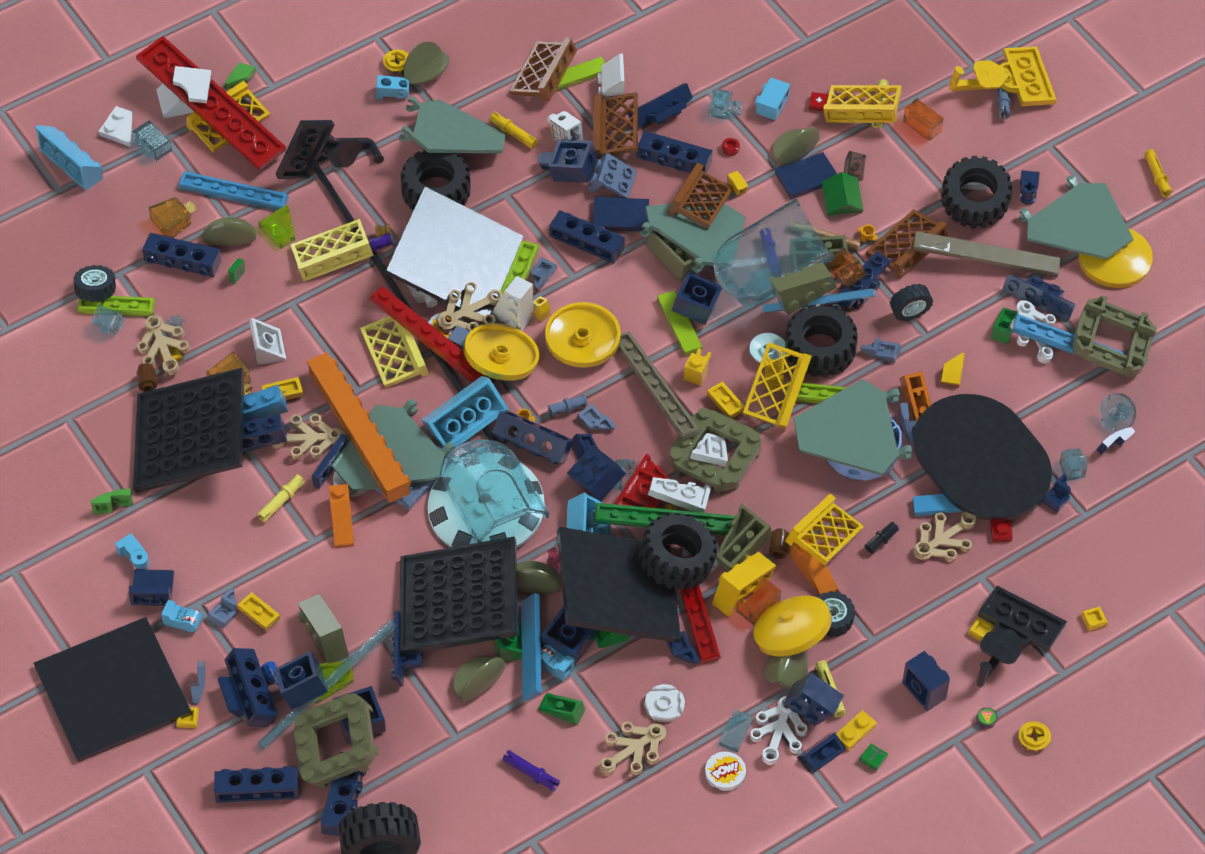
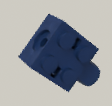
M558 139L554 152H542L538 157V161L542 170H550L553 181L588 183L597 153L592 141Z

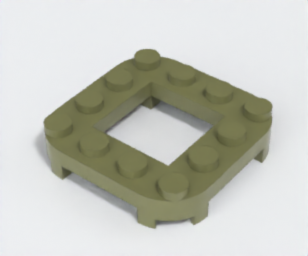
M1106 296L1089 299L1081 312L1073 337V353L1130 378L1136 377L1148 361L1147 357L1157 327L1148 319L1149 315L1145 312H1142L1139 316L1107 303L1108 297ZM1100 320L1133 333L1127 356L1094 343Z
M701 408L691 417L700 429V434L686 440H682L678 436L670 450V463L677 475L680 476L681 473L691 476L714 487L715 493L721 494V491L736 490L739 488L740 481L755 458L759 457L761 436L754 429L716 411ZM709 431L739 444L724 469L711 463L690 459L692 451L696 448L704 434Z
M355 693L346 694L296 716L294 720V737L299 772L302 779L311 785L327 788L328 782L356 771L365 773L370 769L368 766L372 763L375 755H378L379 749L374 745L370 713L373 710L371 705ZM348 717L352 750L320 762L317 734L320 733V728Z

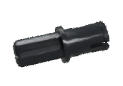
M890 522L881 531H877L876 535L864 545L866 550L874 554L883 544H887L888 539L899 530L898 525Z

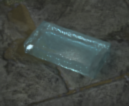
M734 710L719 741V746L738 753L754 717Z

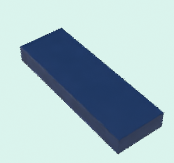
M340 435L312 474L314 487L321 488L334 470L332 464L349 442L347 435Z

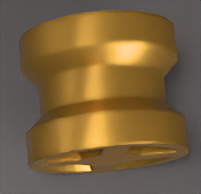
M390 224L385 226L375 225L376 238L387 233L391 237Z

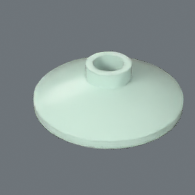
M773 333L759 334L750 343V354L757 362L761 363L767 343L785 348L784 339ZM770 348L769 358L775 360L781 357L777 350Z

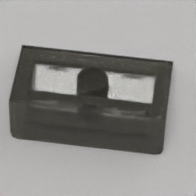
M849 151L844 163V173L857 177L858 181H863L866 155Z

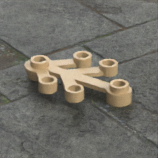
M470 281L465 285V295L461 309L454 312L456 301L460 299L461 293L459 290L453 289L449 293V303L446 311L442 312L438 317L439 325L446 330L458 325L470 332L471 325L475 326V328L479 325L476 322L468 324L458 319L466 317L483 324H493L495 317L492 314L483 315L474 311L488 304L497 305L503 295L502 292L498 289H492L487 297L470 304L472 295L477 289L476 283ZM468 285H472L474 290H469ZM452 293H456L458 298H453ZM494 293H496L499 296L498 299H495L493 297ZM445 317H449L451 322H446ZM487 317H488V318H491V320H492L491 323H488V322L486 321V318H487Z
M152 315L146 320L145 327L147 332L142 341L137 344V349L141 354L148 353L143 358V364L151 360L149 364L153 367L155 365L154 358L160 349L165 360L163 362V369L168 375H175L179 371V364L176 359L171 357L167 345L178 348L181 353L189 352L190 345L186 340H176L183 338L185 335L182 327L164 324L161 317ZM161 331L172 333L176 339L163 336ZM153 335H155L156 340L154 341L150 349L148 343L152 339Z
M312 414L310 416L311 426L318 427L324 432L316 433L302 422L300 415H293L290 419L292 427L298 428L304 434H287V441L304 443L291 449V457L298 460L311 447V457L318 459L326 449L335 444L340 435L344 434V431L340 428H330L321 421L319 414ZM317 441H324L319 446H313ZM286 442L271 446L275 449H280Z
M964 512L961 515L960 522L943 533L947 517L944 513H937L934 519L936 524L935 539L928 542V535L931 533L932 526L928 522H923L919 529L921 540L914 546L913 550L915 557L920 560H927L931 556L942 557L947 562H954L957 552L954 549H935L939 545L960 548L962 552H969L972 547L970 540L950 538L964 529L973 528L977 520L976 515Z
M627 721L622 724V733L626 736L631 734L642 735V738L617 737L613 732L607 733L605 743L608 746L618 745L626 746L627 748L612 758L602 759L599 763V771L604 776H611L615 773L617 764L634 754V760L630 765V772L633 775H640L643 768L641 764L643 748L650 742V751L646 755V760L652 765L658 762V745L666 737L665 727L657 723L651 724L648 728L637 727ZM625 727H630L631 729H630V730H625L624 728H625ZM609 738H614L615 740H614V741H609L608 739H609ZM653 755V756H655L656 758H655V759H650L649 757ZM609 763L611 766L607 767L604 764ZM637 766L640 769L634 770L633 767Z

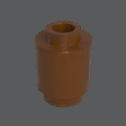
M149 363L141 364L136 372L138 388L144 392L156 389L157 378L155 368Z
M778 528L772 531L769 551L773 558L783 559L789 552V544L785 542L789 532L785 529Z

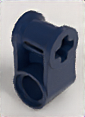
M1021 170L1020 201L1022 203L1030 205L1036 201L1040 172Z

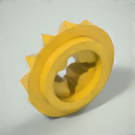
M399 49L391 50L385 54L383 65L386 67V70H391L392 73L395 71L401 73L404 70L405 61L409 53Z
M1030 721L1022 725L1019 730L1018 739L1021 741V746L1024 745L1027 747V750L1032 749L1037 752L1040 749L1045 750L1050 744L1051 732L1043 723ZM1033 731L1036 737H1038L1036 742L1031 737Z

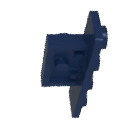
M683 83L639 106L638 128L648 122L664 123L668 117L682 113L681 110L687 108L686 102L693 98L688 84ZM631 112L627 114L629 119L633 116Z
M875 252L837 294L866 289L877 291L880 287V274L890 264V260ZM869 298L840 302L838 304L846 309H849L851 306L858 309Z
M1008 274L1002 288L1004 292L1021 300L1029 301L1034 306L1067 321L1071 318L1075 308V303L1062 298L1064 290H1061L1055 284L1044 282L1038 276H1031L1025 281L1012 274Z
M398 610L394 611V619H392L394 630L392 644L394 652L391 653L394 668L391 669L393 680H396L399 687L404 686V670L423 667V652L401 656L399 652L400 612Z

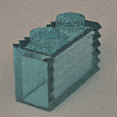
M150 120L132 130L133 144L136 147L140 146L147 158L151 157L157 162V160L172 152L171 140Z

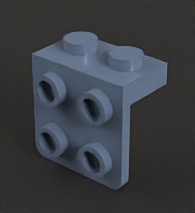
M606 153L600 159H596L593 173L588 180L587 190L594 193L601 186H605L623 198L629 197L636 175L635 169L609 153Z

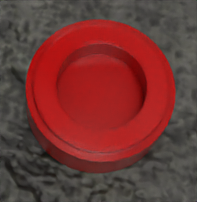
M727 138L722 142V152L725 155L734 156L739 153L740 143L738 140Z

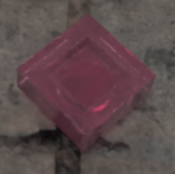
M556 547L548 550L547 563L559 575L561 574L559 552Z

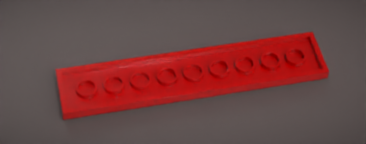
M164 36L136 55V60L259 171L286 151V146L212 79L210 80L207 104L189 102L186 91L180 86L173 85L175 66L200 68Z

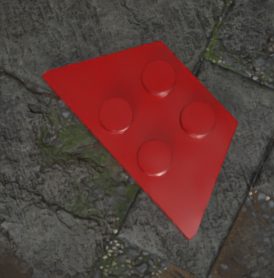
M646 453L615 504L659 508L663 500L648 495L653 477L670 478L662 472L658 465L656 466L652 462L650 455Z

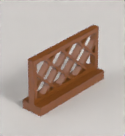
M565 38L563 42L537 41L509 90L510 94L542 96L543 101H550L577 52L572 39ZM540 48H546V49H544L543 51H541V52L538 53V51H539ZM548 53L551 54L550 56H548V57H546V58H544V59L541 58V57L547 55ZM537 59L540 60V61H538L537 63L531 65V63H532L533 61H535V60H537ZM542 65L544 66V68H542V69H540V70H538V71H536V72L534 71L535 69L539 68L540 66H542ZM531 71L533 72L531 75L524 78V76ZM546 73L543 77L539 79L538 76ZM537 78L536 81H534V82H532V83H530V84L527 83V82H529V81H531V80ZM526 84L525 87L518 89L521 85ZM538 86V90H531L532 88Z
M637 92L602 98L601 94L594 95L593 145L597 153L596 159H600L606 153L617 155L638 151ZM633 99L629 106L624 104L627 100ZM607 103H617L612 109L607 107ZM620 107L625 108L620 115L616 113ZM629 112L633 113L629 120L624 118ZM614 115L616 118L611 123L608 122L607 119ZM620 120L625 122L620 128L615 126ZM628 126L633 127V130L628 134L624 132ZM614 129L616 132L611 137L608 136L607 133ZM620 134L625 136L620 142L615 140ZM628 140L633 142V146L625 147L624 144ZM611 143L616 145L613 149L607 150Z
M697 162L674 198L667 213L674 216L678 212L709 229L732 192L733 187L702 171L703 165ZM701 178L705 179L709 183H704ZM707 188H712L714 192H709ZM718 188H721L727 192H720ZM697 189H702L703 192L698 193ZM712 197H717L719 201H714ZM690 198H696L697 202H692ZM702 198H707L708 201L703 202ZM683 207H690L691 211H688ZM696 207H701L703 211H697ZM707 207H712L714 211H708ZM701 216H706L708 221L702 219Z
M913 209L866 251V255L871 257L876 250L884 249L885 253L881 254L884 257H898L897 261L894 263L890 262L887 267L895 272L896 277L901 279L929 254L913 250L914 241H912L911 237H914L915 232H911L910 228L921 227L919 232L948 237L947 223L943 221L937 223ZM913 217L920 220V222L909 223ZM925 226L933 227L931 230H923ZM908 228L906 233L897 232L900 229ZM898 238H909L910 242H899ZM888 239H896L897 243L886 244V241ZM910 247L908 251L900 252V248ZM897 248L898 252L887 253L886 249Z

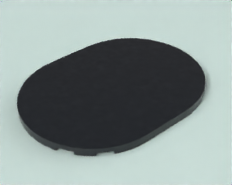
M958 394L938 400L920 416L914 431V451L925 472L955 507L963 512L966 511L976 515V518L984 520L1003 519V521L1022 517L1042 503L1050 488L1052 479L1050 459L1040 442L1009 407L986 396Z

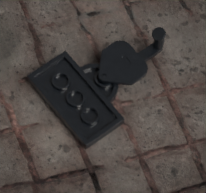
M300 120L275 175L278 179L310 178L315 165L323 164L329 160L336 168L348 167L355 162L361 149H369L374 156L373 160L375 163H382L384 157L375 142L370 138H335L332 136L331 132L335 125L332 120Z
M997 585L978 612L979 617L995 624L993 632L986 633L980 642L981 651L991 656L989 662L980 663V670L976 680L977 686L981 688L985 685L1000 662L1004 664L1015 663L1021 655L1022 649L1026 648L1030 643L1049 652L1066 627L1067 621Z

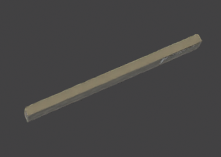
M916 231L914 235L913 250L1051 276H1058L1059 257Z
M630 331L621 334L618 347L619 352L680 438L686 440L700 434V429Z

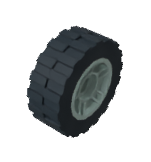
M102 265L86 266L75 273L74 290L76 296L80 299L100 302L108 299L115 293V274L108 267H103Z
M913 284L896 292L891 297L889 303L896 319L907 321L918 318L929 311L933 305V299L925 285Z
M829 591L828 593H822L820 596L818 595L817 598L823 600L831 614L834 615L826 635L838 637L841 634L847 633L853 625L855 606L852 604V600L847 598L845 594H840V592Z

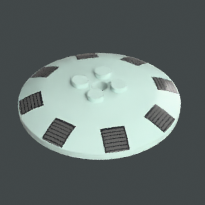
M477 455L453 464L440 475V478L436 480L429 494L428 516L433 531L449 548L515 536L517 548H519L534 535L542 521L545 504L544 494L536 476L522 463L500 455ZM483 498L490 499V502L486 504H483L480 501Z

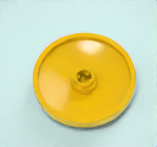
M1128 228L1133 237L1131 243L1107 260L1078 253L1080 267L1091 280L1106 287L1126 288L1136 285L1146 278L1152 266L1153 254L1147 240L1136 231Z
M588 302L571 303L561 307L549 318L545 329L546 345L551 354L564 364L581 368L597 366L609 360L617 351L621 338L620 325L616 317L606 308Z
M493 323L478 326L469 332L464 344V355L469 364L483 375L497 380L513 381L523 379L534 372L539 360V350L533 339L523 331L505 324Z
M796 596L782 600L760 616L754 627V639L759 649L771 656L783 657L801 653L816 645L827 634L832 623L831 612L823 600L814 596Z

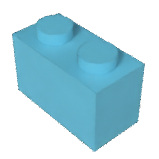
M771 77L768 83H764L761 91L762 94L757 96L754 105L756 106V114L776 121L789 97L790 84Z

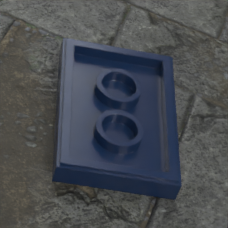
M824 152L775 169V175L790 199L822 188V181L837 174Z
M594 197L593 224L602 226L607 230L643 231L642 225L647 222L645 208L649 206V199Z

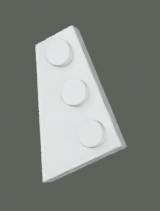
M653 477L648 495L691 510L692 512L704 513L711 486L707 484L704 487L696 486L692 482H688L687 485L679 484L676 480Z

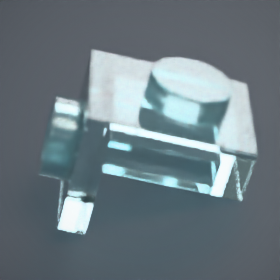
M616 459V463L626 474H634V460ZM623 478L616 484L614 489L622 490Z

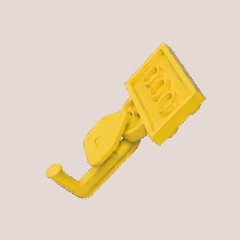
M1037 46L1004 48L1002 54L1005 63L1001 65L991 60L975 62L973 70L976 79L959 80L960 76L964 74V70L960 66H956L949 83L951 91L999 89L1001 87L1008 92L1017 93L1021 106L1052 105L1057 100Z

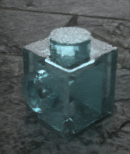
M98 305L91 322L100 327L99 330L103 333L109 334L112 332L117 334L118 330L123 326L124 317L116 311Z
M1080 448L1067 449L1061 452L1059 464L1063 474L1067 476L1066 481L1084 478L1087 471V458L1085 455H1082Z

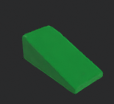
M1007 308L1002 309L993 326L991 339L1008 344L1013 334L1010 324L1017 316L1016 311Z
M546 693L538 710L578 725L585 712V707L580 700Z

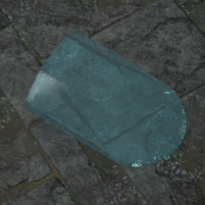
M796 198L729 238L717 252L714 272L717 282L727 294L737 299L753 301L766 298L775 293L769 280L770 277H783L787 272L792 274L800 272L801 268L821 262L825 265L834 260L835 256L833 252L827 249Z
M486 439L473 440L459 445L446 457L442 467L444 486L475 543L482 542L495 527L529 513L542 514L545 519L549 518L548 509L518 458L504 444Z

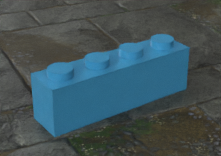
M278 385L244 396L243 422L288 412L285 395Z

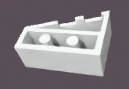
M516 276L504 291L491 313L495 320L523 331L533 318V284Z

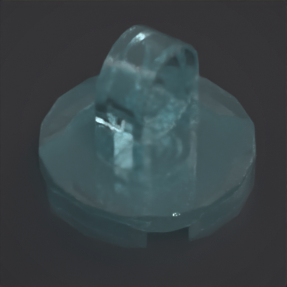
M1115 393L1106 396L1101 401L1099 412L1101 411L1102 416L1101 422L1107 429L1116 432L1129 428L1134 424L1136 408L1128 396Z

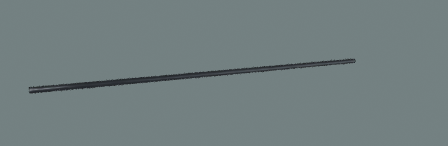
M315 165L313 170L348 223L355 221L321 167ZM359 226L352 229L354 233H356ZM373 251L374 256L370 258L393 294L411 308L393 278L385 274L386 268L376 252L374 253ZM430 349L458 393L464 388L448 363ZM489 426L484 427L482 431L496 453L500 456L508 457Z

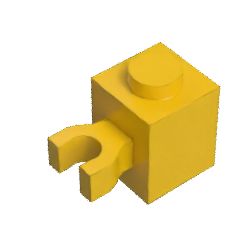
M698 348L696 354L691 353L684 366V380L699 386L702 385L708 373L709 361L712 355L711 352H708L706 356H701L702 349Z
M783 360L773 364L777 373L784 370ZM770 365L764 368L765 379L775 375ZM784 374L779 376L782 384L784 380ZM776 377L767 381L771 390L780 387Z

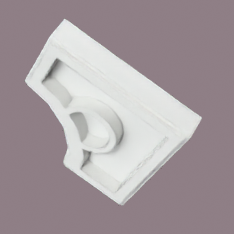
M175 66L173 85L180 86L186 91L189 102L207 104L211 70Z

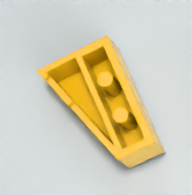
M760 552L752 556L749 555L744 562L736 564L732 570L724 572L719 577V585L712 604L730 618L738 604L743 606L746 603L745 598L751 592L753 594L757 593L771 579L776 565Z

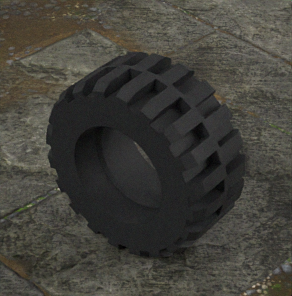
M423 150V152H416L414 157L411 156L406 160L407 163L403 165L401 172V192L405 203L409 205L410 209L414 210L424 187H427L422 182L433 177L447 179L450 183L439 188H427L463 206L466 204L470 197V170L466 161L459 157L457 153H428Z
M971 156V159L965 157L961 159V162L956 161L953 163L952 167L947 170L942 184L941 203L945 207L947 215H952L951 219L953 221H960V225L965 227L966 225H971V228H976V226L985 228L987 224L993 225L997 222V219L1001 220L1004 217L1005 212L1009 208L1013 186L1009 173H1005V168L1002 165L998 166L997 161L993 159L992 161L987 160L988 157L984 156L982 158ZM978 182L990 188L994 196L987 201L974 202L964 197L960 188L967 183Z
M820 304V306L810 305L808 309L805 307L799 310V313H795L792 319L789 320L786 329L785 348L801 354L811 355L806 374L810 373L814 377H817V375L828 377L829 374L833 376L838 374L839 370L842 372L847 369V366L853 362L858 339L857 327L853 323L852 318L849 315L845 316L846 313L841 309L836 310L834 306L826 307V304ZM814 334H824L833 338L837 343L829 347H817L807 342L806 338ZM792 355L787 357L790 362H793V366L797 364L799 358Z
M669 513L667 516L661 515L657 517L646 528L639 546L638 557L639 561L642 562L643 570H647V575L651 579L654 578L656 583L659 585L662 583L670 589L676 587V590H682L684 587L689 589L693 588L694 585H700L708 577L716 559V539L714 535L711 536V530L708 527L706 528L702 521L698 522L695 520V517H687L683 513H678V515ZM674 544L681 546L692 557H676L669 553L663 545Z
M395 802L370 803L364 807H357L356 810H351L347 815H344L338 826L341 854H417L421 845L417 815L411 808L403 804L398 805Z

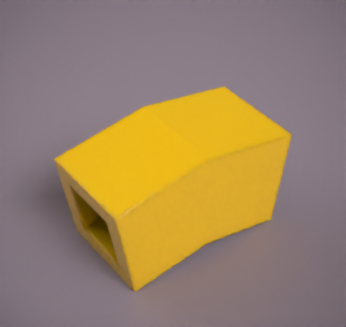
M738 171L727 175L728 184L733 187L737 196L747 192L748 185Z
M539 296L533 301L534 316L543 322L551 316V309L547 299Z

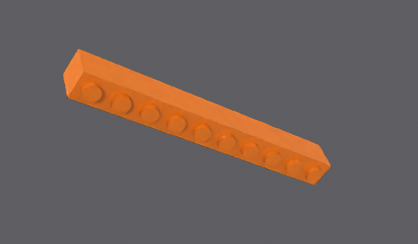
M328 352L307 360L309 374L387 501L391 503L409 495L411 481L408 475L402 473L403 469L400 462L394 460L393 451L391 448L386 447L383 435L379 436L375 422L371 423L367 409L363 410L361 400L358 396L355 397L352 385L346 383L345 374L342 370H338L335 358H331Z

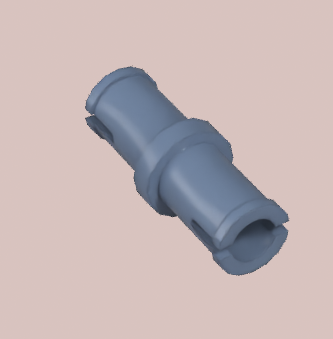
M1000 87L997 89L998 99L996 101L999 108V117L1004 119L1003 114H1005V119H1008L1011 116L1009 108L1011 101L1008 97V91L1004 89L1003 92Z
M585 395L571 399L565 398L562 402L548 405V412L551 417L565 412L571 413L572 410L586 407L587 399Z

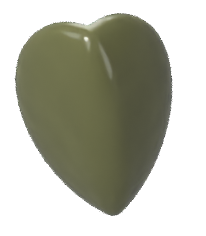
M422 42L415 46L407 56L404 65V78L409 81V84L414 85L429 82L445 71L449 58L446 53L441 51L437 44Z
M808 127L783 133L773 145V155L777 162L781 165L789 164L807 154L818 143L820 138L819 131L814 127Z
M235 217L217 219L207 225L202 233V241L204 243L217 246L242 245L253 242L256 239V231L253 226L247 221Z
M538 561L517 563V591L549 594L560 590V578L556 571L547 564Z
M807 651L783 657L769 655L764 666L765 679L770 683H779L785 688H791L794 683L807 675Z
M478 657L467 661L458 669L454 678V689L457 696L466 702L484 693L504 672L506 667L505 661L500 657Z

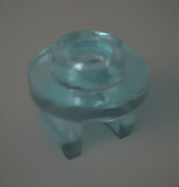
M170 316V320H166V324H171L174 327L180 326L183 328L182 323H185V319H181V316Z

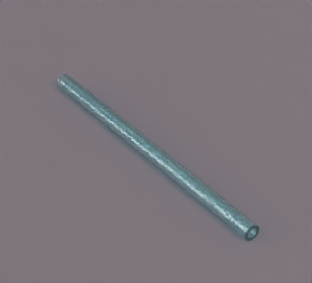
M392 620L387 621L325 679L328 690L396 628ZM322 696L316 697L304 705L293 709L260 739L258 744L265 750L294 723L296 716L307 711Z

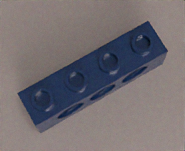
M644 131L638 143L637 158L688 173L692 172L698 162L703 165L702 171L707 173L712 162L713 150Z
M559 210L549 225V237L615 264L625 248V237L611 232L602 226L592 224L585 219L575 217L568 212Z
M149 233L142 249L144 261L164 265L169 268L181 269L185 272L198 273L202 276L214 277L221 262L220 249L155 233Z
M508 410L499 412L492 431L493 434L497 435L498 439L502 441L509 440L514 443V446L521 449L527 448L531 450L533 455L547 457L548 461L554 464L566 461L574 441ZM513 426L518 429L517 435L513 433ZM530 433L535 437L534 443L529 439ZM547 441H549L552 445L551 450H549L546 446Z
M280 414L243 422V452L288 442L286 426Z
M233 648L224 660L246 724L252 727H268L277 717V711L273 704L271 693L268 690L265 676L262 673L259 659L254 649Z
M356 771L349 774L354 776L352 778L343 776L332 781L321 820V832L323 834L339 836L338 826L344 815H347L351 810H356L358 807L356 797L357 794L362 792L363 782H361V778L366 776L367 772ZM343 793L349 794L347 796H341V794ZM338 811L344 812L343 814H336Z
M284 766L282 768L264 767L262 769L243 768L241 770L222 769L214 771L216 803L299 799L297 767ZM281 781V783L275 784L273 782ZM254 782H261L258 785L253 784ZM234 783H240V784L237 785V786H233V785H232V784H234Z

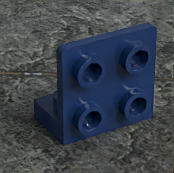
M136 569L134 571L133 586H129L131 605L165 606L168 600H172L174 571Z

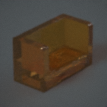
M918 98L905 107L903 122L928 141H931L941 133L944 118Z
M845 248L826 259L832 274L847 287L866 276L860 261Z
M766 578L761 579L760 588L745 602L742 600L737 602L736 612L752 625H755L765 611L780 602L781 590Z

